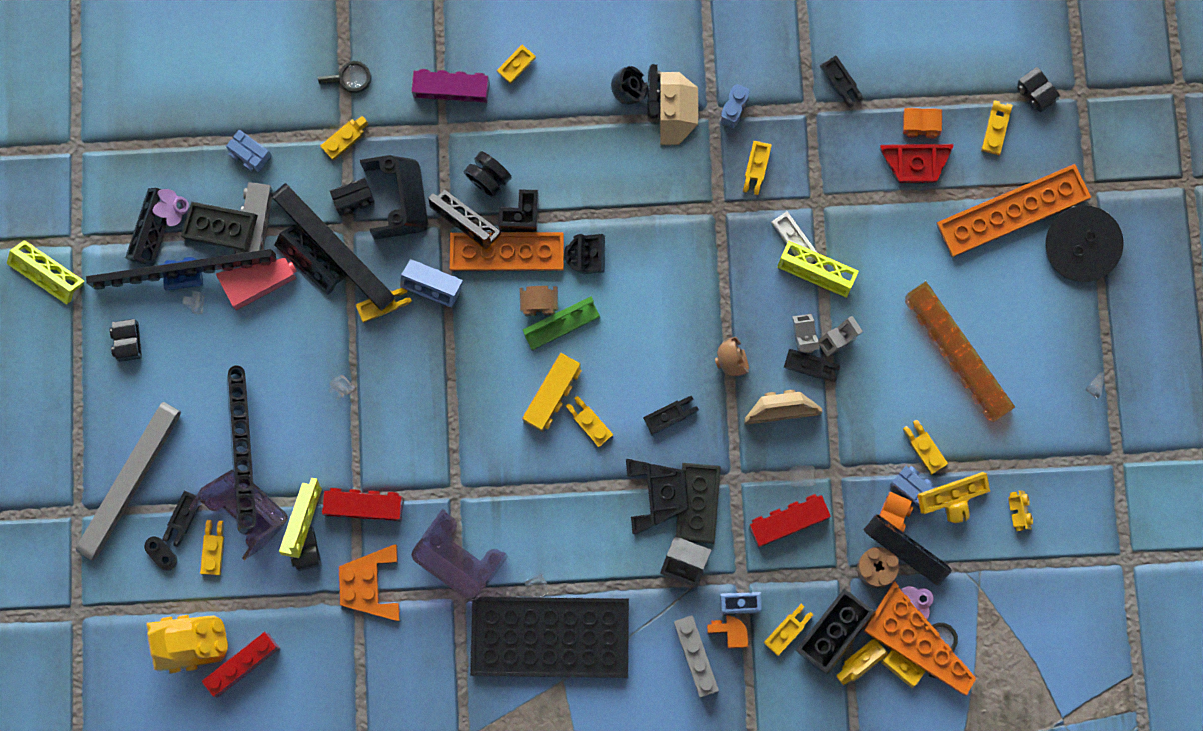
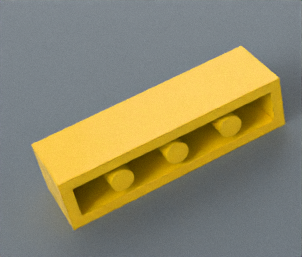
M560 352L522 417L523 422L541 432L550 428L553 423L552 416L555 412L558 413L563 405L561 402L563 397L570 394L573 388L570 385L574 379L578 380L582 373L580 369L581 363Z

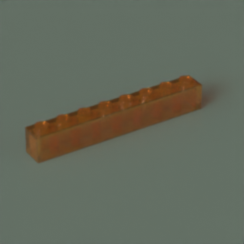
M927 281L908 292L905 296L906 305L910 310L913 309L915 311L918 322L922 326L925 325L929 338L937 342L941 355L949 359L951 369L955 373L958 372L961 376L960 381L966 389L969 388L973 393L971 396L976 404L982 406L985 417L994 423L1015 408L1014 404Z

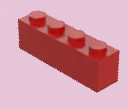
M330 488V491H324L322 508L324 516L402 522L404 498L399 496V493L388 492L387 495H380L379 491H368V494L361 493V490L349 489V492H341L342 489Z
M816 494L806 497V501L799 504L796 501L787 505L788 509L781 511L777 509L770 512L769 517L763 519L760 516L751 520L752 524L749 525L757 547H762L830 519L831 515L823 496L817 497Z
M263 632L202 680V683L213 697L218 698L278 651L280 647L269 633Z

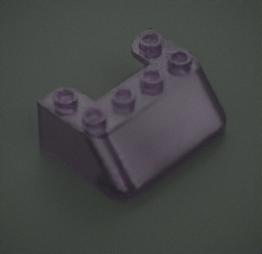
M442 509L412 550V559L463 597L473 599L490 583L508 556L505 552H501L498 549H491L480 561L450 540L457 529V522Z

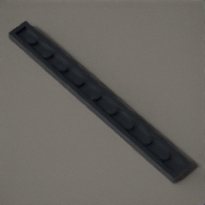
M272 249L90 275L86 276V283L93 289L101 290L105 289V286L121 287L125 283L140 284L146 280L156 282L160 278L165 277L176 279L179 275L195 276L200 272L210 274L214 273L215 270L221 269L223 271H231L234 267L250 268L255 264L270 265L271 262H275L277 259L276 253Z

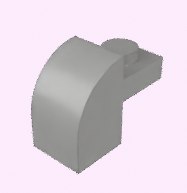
M812 314L792 316L797 350L810 353L819 349V341L816 337Z
M851 316L837 328L824 334L818 340L819 345L828 357L851 344L863 331L854 317Z

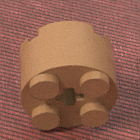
M528 286L526 291L523 288H519L520 312H523L525 316H536V312H542L544 315H553L555 311H558V287L553 286V290L548 289V286Z
M874 547L867 550L860 557L857 571L865 585L871 588H882L896 578L899 571V563L897 557L886 548ZM879 563L882 570L876 572V568L873 565Z

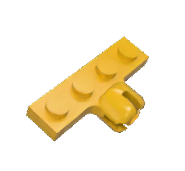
M981 472L917 494L921 513L927 514L945 508L948 522L961 523L963 518L967 521L970 518L969 499L990 492L987 473Z

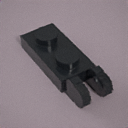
M836 55L820 65V68L840 97L842 96L848 107L854 106L852 99L847 94L851 90L859 102L863 100L862 94L856 87L857 84Z
M651 64L648 70L647 114L652 120L657 119L660 113V104L657 102V100H660V89H657V82H660L661 71H657L658 64Z
M789 349L783 368L836 382V376L824 373L823 369L826 367L838 371L840 366L828 362L826 359Z
M688 396L680 401L677 400L644 416L643 419L651 435L698 412L697 406L685 412L681 408V406L691 403L694 400L693 397Z
M184 490L167 524L168 527L162 538L163 541L168 542L173 530L176 529L179 532L174 539L173 546L178 547L203 500L202 498Z

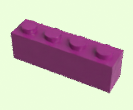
M419 69V71L413 72V98L488 103L489 78L483 73L471 75L462 71L456 73H448L445 70L430 72L427 69Z

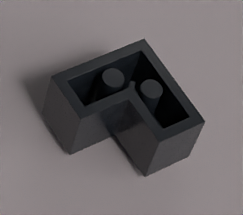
M519 189L518 208L499 207L498 226L500 231L538 232V190Z

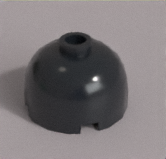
M628 66L614 74L611 81V90L614 97L620 103L631 105L646 98L648 84L647 82L644 83L643 73L634 66Z

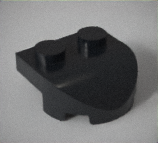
M575 235L574 239L570 244L566 245L564 250L566 263L573 270L582 274L605 272V235Z

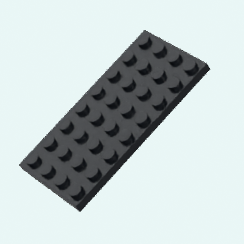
M472 597L470 676L628 678L629 598Z

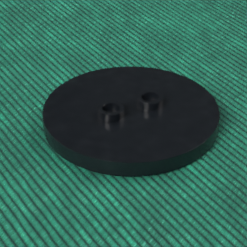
M1086 205L1070 208L1058 215L1051 223L1045 239L1046 254L1052 267L1063 277L1077 282L1095 281L1108 275L1120 261L1124 246L1123 234L1117 221L1106 211Z

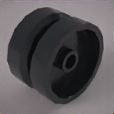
M480 151L474 158L476 165L469 164L463 172L477 188L488 196L496 198L501 192L500 185H507L512 176L492 156Z

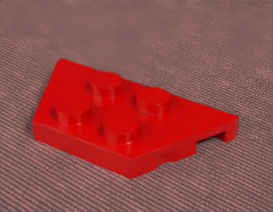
M954 144L880 145V151L898 183H936Z

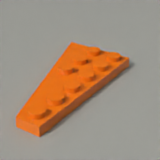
M894 581L876 609L875 615L864 629V632L966 696L976 677L958 659L950 646L939 636L940 634L924 615L916 609L909 597L901 591L898 584Z

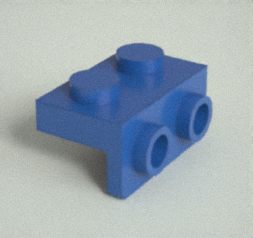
M186 257L182 261L167 260L165 261V263L159 265L192 261L197 259H195L194 257ZM202 272L197 273L195 276L179 275L176 279L165 277L163 278L164 289L169 291L203 285Z

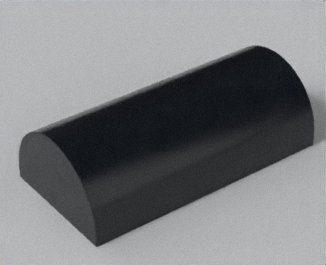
M843 589L796 649L797 653L816 669L828 675L875 615V610L846 589Z

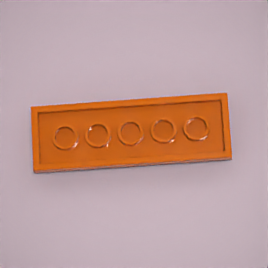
M486 232L490 237L494 234L493 232ZM501 232V235L487 249L465 233H450V271H564V232Z

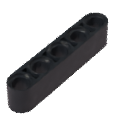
M878 514L863 529L869 537L937 586H940L952 572V569L945 562Z

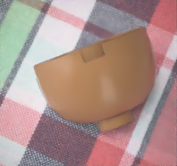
M737 337L724 341L718 348V357L715 358L718 369L722 368L724 373L730 376H741L749 373L747 370L749 369L746 353L744 349L741 350L738 346L741 342Z

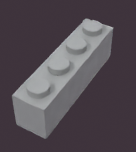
M248 182L247 188H244L243 199H245L244 206H241L240 211L258 215L248 252L264 250L272 203L271 194L274 191L271 185ZM234 249V253H235V254L246 253V252H247V251H242V250Z
M693 615L674 621V626L699 698L718 692L719 690Z

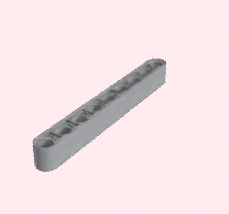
M165 402L160 404L80 539L76 552L92 561L98 557L181 415L180 410Z

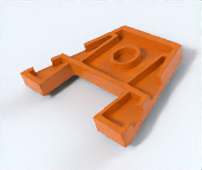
M396 544L339 566L340 606L400 621L399 603L379 604L378 564L398 563Z

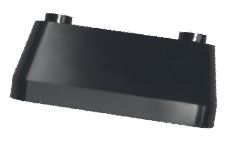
M393 155L361 159L360 164L364 172L381 169L385 174L396 173L401 209H395L389 213L388 226L370 228L373 239L425 231L429 223L419 163L415 159Z

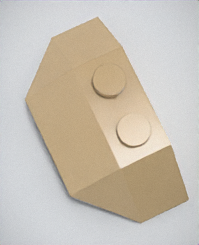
M661 72L660 145H680L698 125V87L680 72Z
M795 390L783 391L784 394L776 395V392L765 393V396H762L745 417L744 424L818 416L822 414V408L804 394L795 392Z

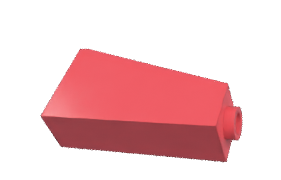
M286 258L271 262L270 265L255 264L250 268L240 267L231 271L218 272L216 275L232 306L238 310L297 279L294 274L297 270L292 261L288 263Z

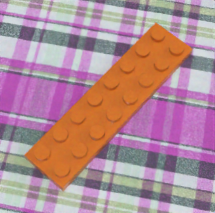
M1073 164L937 222L936 225L953 258L1091 199V195L1076 165Z

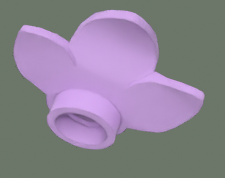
M159 190L158 196L161 201L154 206L153 213L158 217L166 218L168 226L177 225L181 221L182 215L189 209L188 201L184 197L177 196L173 190ZM177 203L181 205V209L177 208Z
M913 586L902 588L901 591L909 597L911 603L927 619L930 615L929 606H931L934 599L932 592L925 588L918 590ZM921 595H925L927 597L926 602H922L920 600Z

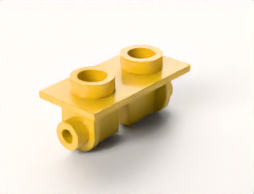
M1018 490L1019 495H1017V492L1009 493L1010 510H1018V513L1011 514L1013 528H1016V532L1023 531L1024 527L1025 529L1032 530L1033 517L1028 511V506L1030 505L1028 494H1025V491Z

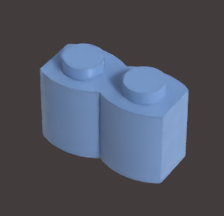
M735 84L732 87L729 101L726 102L722 109L721 124L733 129L738 125L741 112L745 109L748 102V88L739 84Z

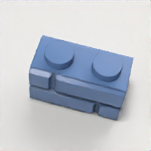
M238 130L233 139L226 145L229 151L228 155L235 161L240 159L244 162L243 166L250 172L252 170L260 172L264 164L272 156L266 148L241 130Z
M905 466L890 486L904 498L911 500V503L920 510L917 494L934 489L935 485L930 480H923L919 477L920 473L914 467L910 466L908 468Z
M761 592L720 595L721 615L759 614L762 612Z

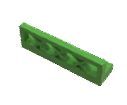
M592 296L523 329V334L533 351L600 318V315L594 305Z

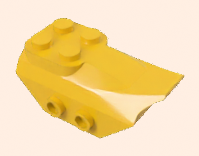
M189 615L178 616L176 620H173L172 617L161 618V621L147 623L150 654L153 659L154 670L156 671L169 670V674L181 672L183 668H186V672L197 670V666L221 662L228 650L224 623L214 615L189 618Z

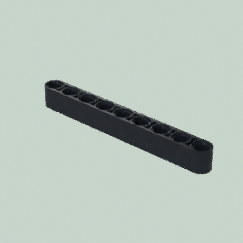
M286 183L271 194L276 203L379 310H384L396 299L392 292Z
M235 365L228 370L227 393L236 522L238 531L241 534L248 535L255 528L256 512L245 370L241 366ZM237 374V375H239L241 378H240V379H233V378L231 377V375ZM239 392L242 396L235 397L233 396V393ZM240 410L243 412V414L239 416L236 415L234 411ZM241 428L245 432L238 434L235 429ZM242 446L246 451L239 452L236 448ZM245 465L247 470L241 471L237 466ZM245 483L249 488L241 489L239 484ZM248 502L250 507L243 508L240 503ZM248 520L252 525L245 527L241 522Z

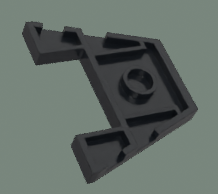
M626 459L628 477L647 475L650 514L631 516L632 534H639L689 510L686 472L684 470Z

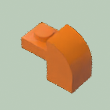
M726 616V624H723V620L711 621V624H707V634L727 633L728 649L748 647L747 629L738 618Z

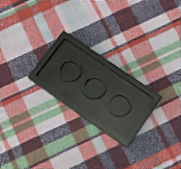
M191 201L181 238L248 252L258 215Z
M682 463V470L686 472L689 510L678 515L676 536L690 542L714 544L721 466Z

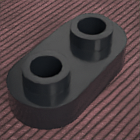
M152 536L146 540L144 549L160 569L170 571L176 567L177 556L161 538ZM152 543L157 544L155 549H151ZM165 557L169 558V562L167 564L163 563V559Z

